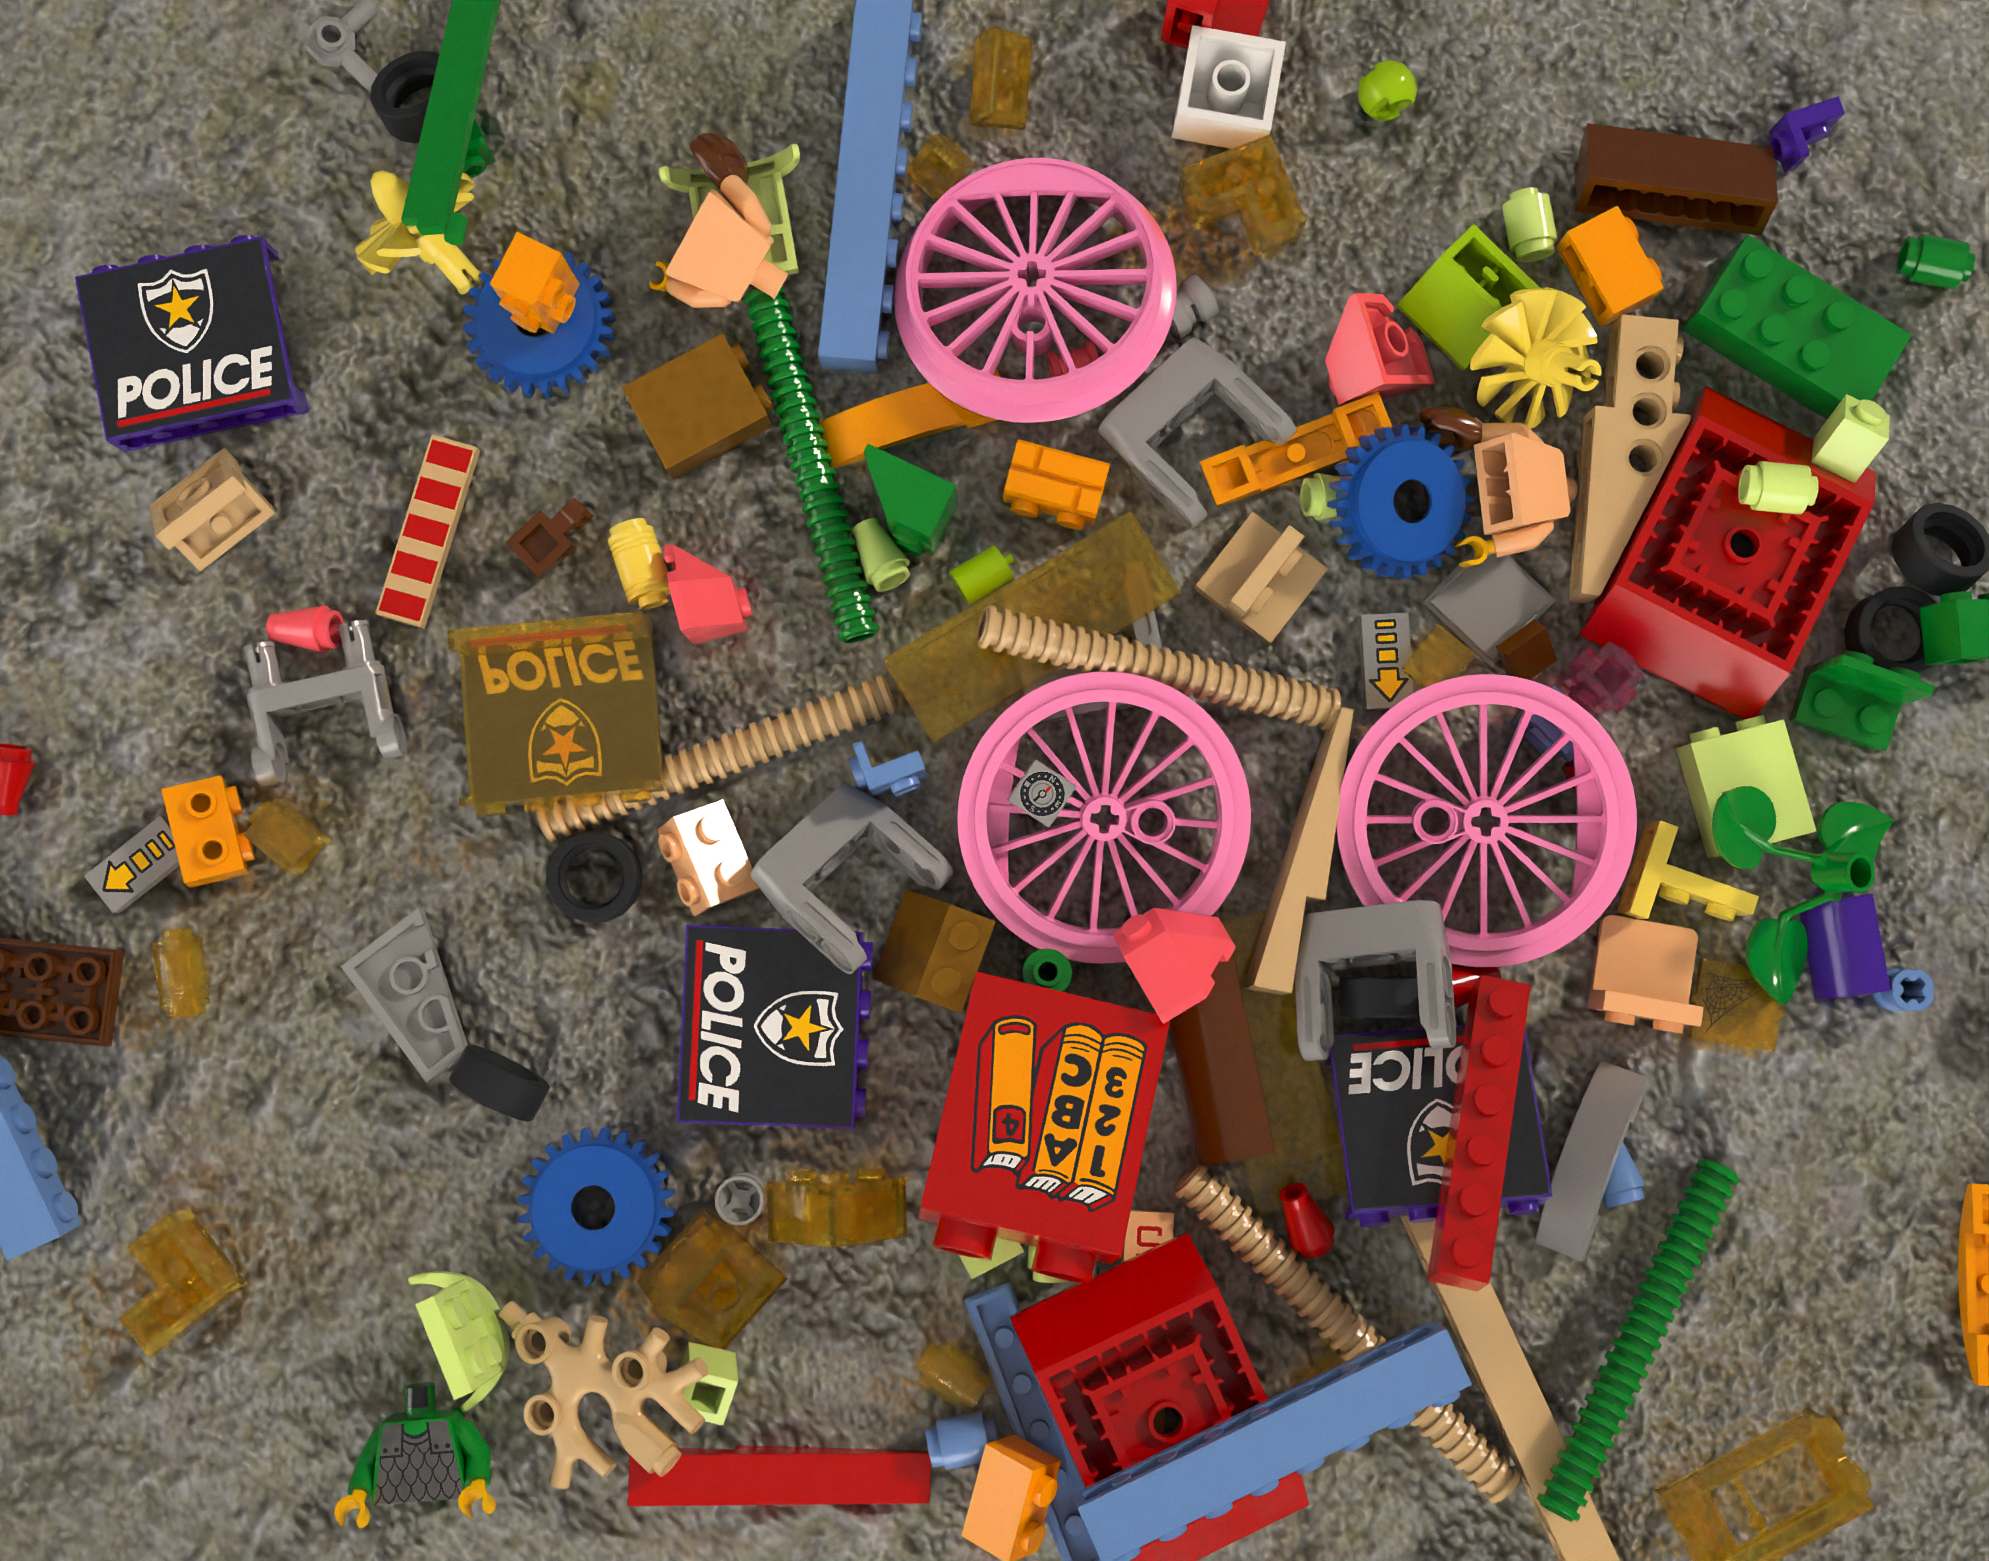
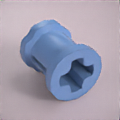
M1891 968L1887 969L1891 991L1872 993L1876 1003L1885 1010L1893 1012L1922 1011L1934 999V983L1929 975L1922 970ZM1901 981H1904L1906 985L1902 986L1900 984ZM1902 993L1906 996L1904 999L1900 997Z

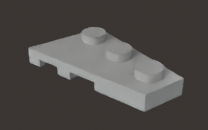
M418 907L340 967L427 1083L432 1082L457 1063L468 1044L424 908Z

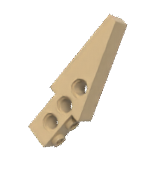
M1622 314L1608 328L1603 406H1594L1583 417L1569 602L1588 604L1601 595L1691 420V415L1672 413V411L1676 410L1680 398V384L1674 382L1675 365L1680 363L1684 347L1683 337L1678 336L1679 320ZM1636 362L1647 364L1652 370L1653 379L1642 377L1636 369ZM1633 408L1642 409L1647 413L1650 422L1649 426L1641 425L1635 420L1632 412ZM1630 454H1636L1643 458L1646 464L1645 472H1639L1632 468L1629 462Z

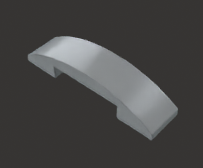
M1602 1060L1600 1061L1564 1144L1551 1182L1553 1197L1545 1202L1535 1243L1579 1261H1584L1600 1217L1597 1213L1629 1124L1634 1123L1649 1077Z

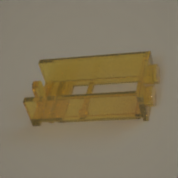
M1807 1407L1801 1411L1802 1414L1668 1486L1664 1484L1655 1489L1654 1491L1692 1561H1777L1874 1509L1875 1507L1866 1492L1871 1488L1869 1480L1860 1466L1854 1461L1850 1462L1842 1446L1846 1444V1438L1838 1424L1830 1416L1825 1417ZM1804 1441L1832 1495L1767 1529L1766 1518L1758 1513L1739 1475ZM1730 1480L1733 1481L1751 1515L1750 1524L1760 1532L1737 1545L1710 1494V1491Z

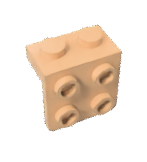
M1616 915L1604 916L1599 926L1587 1009L1605 1012L1604 1021L1634 1026L1635 1017L1654 1020L1652 1029L1683 1034L1684 1025L1701 1027L1704 1007L1689 1005L1698 942L1697 933L1693 929Z

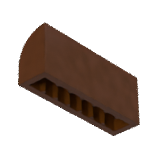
M1587 123L1579 150L1575 174V211L1602 214L1618 206L1623 216L1631 219L1762 235L1778 203L1773 147Z
M1230 957L1228 962L1219 961L1211 974L1215 984L1207 998L1170 1020L1173 1044L1199 1164L1231 1162L1275 1153L1235 957Z

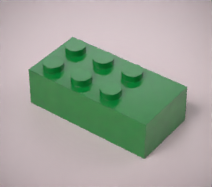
M1747 235L1728 253L1681 328L1685 333L1825 419L1830 417L1846 394L1860 401L1864 399L1872 401L1912 336L1750 235Z

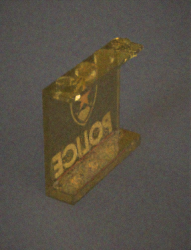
M642 611L447 630L448 649L460 655L469 797L459 798V806L476 809V816L490 817L505 815V806L524 805V812H543L554 810V802L572 800L573 807L576 808L595 807L603 805L602 797L621 795L622 803H637L651 800V792L665 791L652 622Z

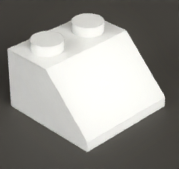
M1192 25L1171 138L1263 154L1271 132L1286 42Z

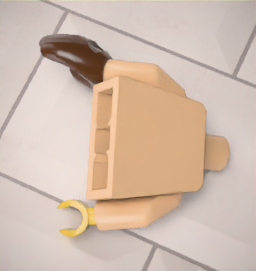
M718 133L700 134L690 143V150L709 180L721 192L713 189L708 193L671 262L657 261L655 263L664 272L663 281L650 280L649 287L654 290L666 291L693 308L726 307L732 301L739 303L750 284L775 299L789 274L765 260L775 240L770 236L771 223L756 194L747 186L749 178L748 164L732 140Z
M1454 406L1432 407L1419 412L1420 421L1426 427L1427 434L1439 433L1441 435L1438 446L1452 444L1455 447L1454 450L1468 451L1474 449L1484 535H1491V540L1484 541L1478 536H1471L1457 542L1454 548L1468 544L1475 551L1473 560L1459 563V566L1469 568L1478 565L1487 558V555L1494 553L1496 558L1532 550L1554 530L1555 520L1568 517L1570 503L1574 501L1578 493L1577 483L1573 478L1566 476L1564 455L1561 450L1544 444L1526 424L1519 422L1482 423L1477 417L1473 418L1463 409Z

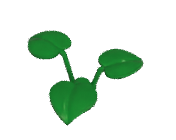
M1739 786L1722 792L1713 812V838L1716 848L1723 859L1738 869H1753L1759 864L1764 850L1769 854L1811 862L1810 873L1812 881L1825 891L1821 895L1781 911L1778 915V921L1773 918L1759 920L1749 934L1746 945V960L1752 976L1774 1001L1787 1005L1800 979L1808 950V938L1804 925L1797 920H1790L1791 917L1829 901L1839 902L1841 900V892L1863 893L1869 890L1875 878L1873 862L1879 845L1894 820L1883 812L1865 804L1838 802L1830 805L1823 812L1818 823V838L1825 848L1822 854L1780 847L1768 842L1776 827V813L1770 798L1758 788Z

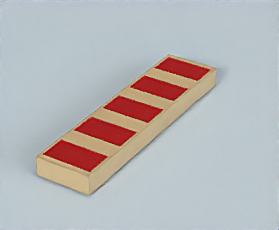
M431 434L375 612L379 617L425 629L478 461L480 450L477 447Z

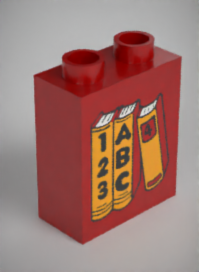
M976 971L918 1219L938 1223L932 1246L961 1256L992 1260L996 1238L1036 1247L1032 1271L1084 1284L1091 1283L1095 1261L1111 1265L1122 1256L1170 1020L1163 1024L1155 1013Z

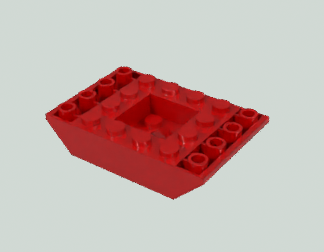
M1705 386L1690 413L1691 420L1608 582L1601 595L1597 597L1578 636L1745 720L1756 717L1790 674L1874 505L1876 472L1866 468L1858 480L1853 483L1812 463V439ZM1759 461L1807 465L1811 469L1812 476L1818 478L1819 485L1816 501L1812 506L1807 505L1801 515L1752 510L1750 505L1740 504L1738 499V487L1742 470L1746 465L1756 466ZM1734 533H1742L1749 537L1753 545L1750 557L1742 558L1732 551L1730 541Z
M1187 1232L1092 1276L1090 1284L1078 1283L1009 1316L1085 1488L1268 1400L1222 1295ZM1171 1407L1178 1410L1180 1421L1174 1431L1159 1433L1154 1429L1153 1420L1160 1409ZM1295 1471L1279 1479V1485L1264 1495L1252 1496L1250 1493L1232 1502L1233 1508L1217 1518L1206 1519L1203 1516L1187 1524V1530L1175 1539L1165 1542L1156 1539L1140 1547L1141 1552L1130 1561H1197L1309 1506L1301 1474Z

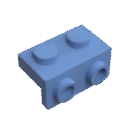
M859 741L852 744L856 756L849 758L848 761L857 785L861 790L869 788L875 798L891 791L895 798L908 795L921 789L920 780L928 778L918 750L873 767L863 742Z

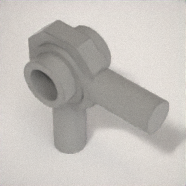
M362 0L341 19L338 17L321 16L306 29V50L322 66L340 67L342 65L368 91H371V86L378 74L355 53V33L379 13L378 8L371 0Z

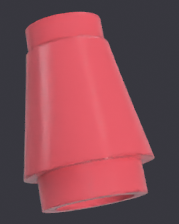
M322 605L272 613L268 617L266 631L268 638L272 642H280L326 653L330 649H336L341 645L342 642L337 626L344 623L340 612Z

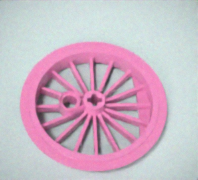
M1052 158L1016 159L998 163L971 174L950 188L931 207L910 237L898 266L894 289L895 317L901 340L910 359L923 377L951 401L980 415L1004 421L1023 423L1055 421L1082 414L1106 403L1128 388L1147 369L1162 347L1172 323L1177 292L1176 271L1170 247L1160 226L1143 204L1128 191L1101 173L1077 163ZM1031 196L1028 254L1023 247L1003 197ZM1039 196H1065L1037 253ZM1077 198L1100 207L1053 250ZM995 201L1018 257L970 213L987 203ZM1111 216L1128 232L1068 256ZM961 221L1003 260L948 241L944 237ZM1135 246L1138 247L1145 264V269L1077 270ZM935 251L992 272L927 273V269ZM1031 281H1037L1036 286L1030 287ZM1077 285H1146L1141 306L1137 309L1075 287ZM989 287L928 312L923 311V288ZM1063 298L1132 322V324L1121 339L1113 344ZM997 301L948 346H944L930 328ZM1053 305L1105 354L1082 368H1076L1050 306ZM1012 307L982 370H977L957 358L958 355ZM1028 322H1039L1044 325V328L1037 334H1034V331H1027V334L1020 331ZM1011 336L1016 349L1026 355V378L1023 380L993 375ZM1055 341L1068 373L1052 378L1034 379V357L1047 352Z
M1121 672L1082 673L1052 681L1031 691L1006 709L989 727L974 750L963 777L958 801V837L964 864L976 891L994 916L1011 932L1038 949L1048 948L1057 950L1068 960L1096 964L1126 962L1112 934L1121 927L1097 928L1104 841H1107L1131 917L1138 914L1114 842L1115 838L1121 842L1171 901L1170 906L1165 909L1212 916L1234 886L1246 856L1251 827L1249 790L1242 765L1231 742L1214 719L1189 697L1168 685L1139 675ZM1090 702H1108L1101 788L1099 792L1072 710V706ZM1121 702L1146 708L1151 713L1110 792H1108L1116 703ZM1060 710H1065L1091 791L1090 795L1032 728L1041 720ZM1163 716L1185 733L1186 739L1118 796L1158 717ZM1027 732L1063 776L1076 785L1075 790L1084 800L1082 801L1071 795L1067 802L1079 809L1062 808L1058 814L1060 817L1078 819L1008 841L1010 813L1027 814L1008 801V797L1012 793L1014 775L1022 778L1025 773L1015 767L1020 738ZM1195 745L1206 763L1209 776L1125 803L1187 749ZM1213 785L1216 796L1217 816L1214 820L1175 817L1172 810L1163 800ZM1101 805H1107L1111 814L1116 815L1115 820H1107L1105 828H1099L1097 822L1090 818L1091 813L1096 814L1100 812ZM1149 808H1158L1164 813V824L1155 833H1145L1139 828V817L1143 811ZM1175 825L1215 828L1212 847L1205 862L1164 843L1173 834ZM1080 828L1015 884L1011 885L1009 883V850ZM1122 832L1143 843L1153 845L1200 869L1199 875L1182 896L1176 897ZM1086 836L1047 913H1042L1035 909L1018 894L1025 886ZM1096 839L1088 927H1079L1058 921L1054 917Z
M1477 674L1455 677L1429 685L1401 700L1388 710L1361 740L1347 766L1339 793L1341 795L1337 819L1339 850L1349 881L1364 906L1405 902L1469 839L1441 905L1443 921H1445L1477 843H1479V930L1477 932H1466L1445 927L1451 963L1463 966L1501 967L1520 964L1550 954L1576 939L1603 914L1616 896L1629 869L1636 841L1637 808L1633 784L1624 759L1606 730L1589 712L1564 694L1535 681L1508 675ZM1476 704L1479 705V795L1475 792L1442 714L1454 708ZM1499 704L1520 708L1523 710V714L1490 792L1487 795V705ZM1537 714L1560 729L1562 735L1497 798L1531 716ZM1433 716L1436 717L1468 792L1469 799L1404 737L1407 733ZM1568 741H1571L1574 777L1504 805ZM1399 742L1463 805L1460 806L1382 775L1378 771L1387 755ZM1374 780L1424 799L1415 806L1412 815H1367L1368 800ZM1575 786L1576 814H1508ZM1432 807L1442 808L1448 814L1447 826L1437 833L1426 832L1421 826L1423 813ZM1487 807L1488 812L1492 816L1497 817L1496 823L1488 824L1487 831L1481 832L1475 823H1471L1472 817L1480 816L1481 808ZM1412 823L1415 832L1421 839L1373 858L1368 844L1367 824ZM1508 823H1576L1575 851L1510 826ZM1507 832L1574 859L1571 894L1566 895L1505 833ZM1456 838L1399 895H1395L1378 872V866L1429 845L1441 844ZM1498 840L1561 899L1560 905L1541 918L1530 921L1498 846ZM1487 844H1490L1523 924L1520 927L1498 932H1487Z

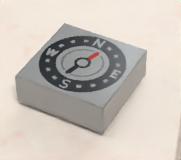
M1035 758L1008 797V801L1049 828L1076 789V785Z

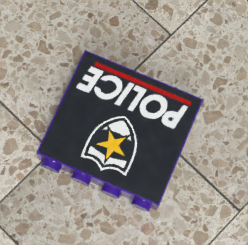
M241 235L231 239L229 244L215 247L194 245L186 248L183 254L169 257L148 255L139 258L136 264L122 267L101 265L93 268L90 274L75 277L107 442L124 452L309 413L306 394L293 383L269 262L270 260L279 259L278 253L263 237Z
M686 925L677 1122L854 1129L857 1126V1117H866L867 1088H858L859 1068L868 1069L869 1039H860L861 1020H870L871 991L863 990V971H872L873 942H865V932L854 931L858 943L866 953L867 960L852 974H847L832 963L796 929Z
M1456 1025L1455 1046L1441 1049L1431 1048L1425 1028L1334 1035V1044L1329 1051L1328 1058L1325 1060V1066L1331 1065L1350 1204V1207L1345 1212V1220L1359 1219L1360 1227L1390 1224L1389 1217L1409 1215L1410 1223L1436 1221L1465 1025ZM1526 1031L1524 1032L1500 1208L1508 1207L1509 1215H1525L1539 1212L1538 1205H1542L1553 1197Z

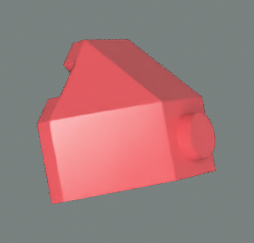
M1355 293L1348 297L1325 358L1329 373V387L1336 397L1338 405L1348 404L1376 392H1379L1381 399L1384 400L1436 384L1423 340L1412 327L1403 330L1391 317L1390 314L1393 313L1394 306L1383 294Z
M674 544L663 546L666 563L671 562L673 571L666 572L678 624L680 631L689 641L696 645L748 631L745 617L753 615L746 588L737 589L735 582L729 575Z
M1152 908L1144 914L1129 918L1121 928L1112 933L1124 959L1163 1024L1207 998L1215 984L1211 974L1219 961L1228 962L1236 948L1218 917L1161 908Z

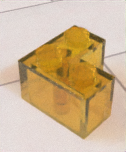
M1271 134L1188 165L1181 170L1177 189L1194 230L1238 214L1255 256L1299 240L1307 220Z
M885 1167L857 1168L856 1177L849 1178V1172L847 1171L820 1172L819 1178H816L815 1169L788 1170L787 1179L767 1181L768 1241L834 1248L907 1237L906 1177L886 1176Z
M188 1208L166 1215L128 1246L157 1284V1287L118 1319L149 1358L171 1348L248 1284Z

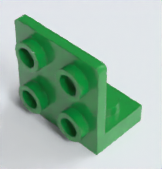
M1845 651L1844 654L1826 658L1822 662L1805 668L1789 721L1881 752L1888 748L1901 705L1932 696L1935 686L1920 681L1921 675L1915 671L1901 667H1891L1888 670L1873 665L1874 659L1866 654Z

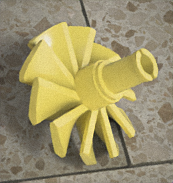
M381 170L373 173L370 181L372 194L385 217L376 220L370 226V236L355 247L356 258L371 275L377 271L387 274L391 272L401 257L418 255L424 262L429 264L435 263L461 295L469 292L470 288H474L475 286L471 281L474 280L476 283H479L481 281L479 277L481 272L475 268L456 245H451L444 240V234L421 235L416 226H405L401 218L409 183L396 174ZM462 173L454 213L474 198V195L468 192L476 184L465 173Z
M1550 287L1523 289L1510 294L1511 304L1488 316L1481 326L1490 335L1471 358L1470 370L1502 366L1507 370L1502 374L1481 377L1477 391L1479 405L1484 407L1507 384L1514 381L1510 397L1494 412L1496 418L1501 422L1512 423L1520 399L1529 390L1531 404L1524 424L1533 429L1546 416L1542 400L1546 385L1552 389L1557 417L1561 418L1567 413L1573 387L1581 391H1590L1599 382V380L1591 378V373L1601 376V366L1597 361L1589 359L1586 345L1596 344L1597 335L1588 319L1582 313L1586 306L1575 297Z

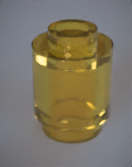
M943 1339L938 1346L930 1342L915 1364V1368L921 1371L917 1379L919 1383L955 1408L961 1405L968 1411L980 1399L991 1379L989 1375L982 1371V1364L946 1339Z

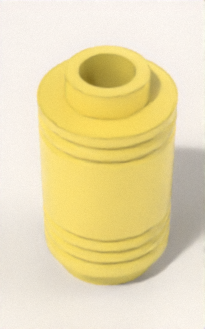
M635 518L611 527L609 529L611 537L608 539V544L624 592H626L628 604L639 605L641 610H650L668 602L667 595L670 594L666 574L668 569L653 526L647 525L644 518Z

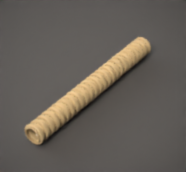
M988 605L983 610L978 622L976 641L979 648L986 649L991 645L993 651L1001 652L1003 649H1007V653L1012 656H1016L1018 652H1021L1022 657L1030 660L1033 656H1036L1037 661L1042 663L1050 659L1051 664L1054 666H1060L1062 663H1065L1066 668L1071 670L1079 666L1080 671L1084 673L1094 670V672H1121L1139 675L1161 682L1177 691L1179 690V692L1187 697L1193 693L1194 698L1198 700H1203L1207 697L1208 701L1214 704L1221 700L1224 706L1231 707L1235 704L1236 708L1240 710H1246L1249 707L1250 712L1257 714L1263 710L1266 716L1273 717L1277 714L1279 719L1287 720L1291 718L1292 722L1299 724L1304 721L1306 725L1311 727L1318 724L1319 728L1329 730L1333 726L1341 708L1340 692L1335 688L1330 687L1326 690L1325 686L1319 684L1312 687L1311 683L1307 681H1301L1298 684L1297 679L1289 677L1284 680L1283 676L1278 674L1270 677L1269 672L1260 671L1256 673L1255 669L1249 667L1242 670V667L1236 664L1228 667L1227 662L1220 660L1214 664L1213 659L1207 657L1200 661L1198 655L1190 654L1186 657L1185 652L1179 650L1172 654L1170 648L1162 647L1158 651L1156 645L1148 643L1143 647L1142 642L1133 640L1129 644L1127 638L1120 636L1114 640L1113 635L1108 633L1100 637L1098 631L1091 629L1088 633H1085L1084 628L1079 626L1071 630L1069 624L1062 622L1059 626H1056L1055 621L1047 619L1042 623L1040 617L1033 615L1030 619H1027L1026 614L1022 612H1017L1013 616L1011 610L1003 608L1001 612H997L996 606Z
M878 675L875 677L876 682L869 684L867 680L862 681V687L857 689L851 685L847 687L848 692L841 694L839 690L833 692V698L819 697L820 702L814 705L811 701L805 703L806 708L801 710L795 706L791 708L792 713L785 715L781 711L777 713V718L774 720L765 717L763 718V724L758 726L755 722L749 723V729L743 731L741 727L735 729V734L731 736L725 732L721 734L720 740L715 741L713 738L707 739V745L701 746L699 743H695L692 745L693 750L687 752L685 748L679 749V755L674 757L670 753L664 755V761L660 762L662 789L553 799L548 804L545 801L537 802L536 816L541 830L547 839L551 842H556L561 834L565 837H570L575 829L582 832L587 830L588 824L592 823L595 827L601 825V819L606 818L607 821L615 820V814L629 815V809L635 808L637 811L642 810L644 803L648 802L653 806L657 804V799L663 797L664 800L671 799V793L685 794V788L690 786L693 790L699 788V783L705 781L708 785L714 782L713 778L717 776L725 779L728 777L727 772L734 771L735 774L742 772L741 767L746 765L752 769L756 767L755 762L762 760L764 764L770 762V756L784 757L783 752L790 749L791 753H795L798 751L797 746L804 744L806 748L811 747V741L816 739L822 743L826 741L825 736L832 734L834 738L840 736L839 731L845 728L847 732L854 731L853 725L860 723L862 727L867 726V720L872 718L876 722L881 721V715L886 713L890 717L896 715L895 710L897 708L885 678L883 679L882 675Z

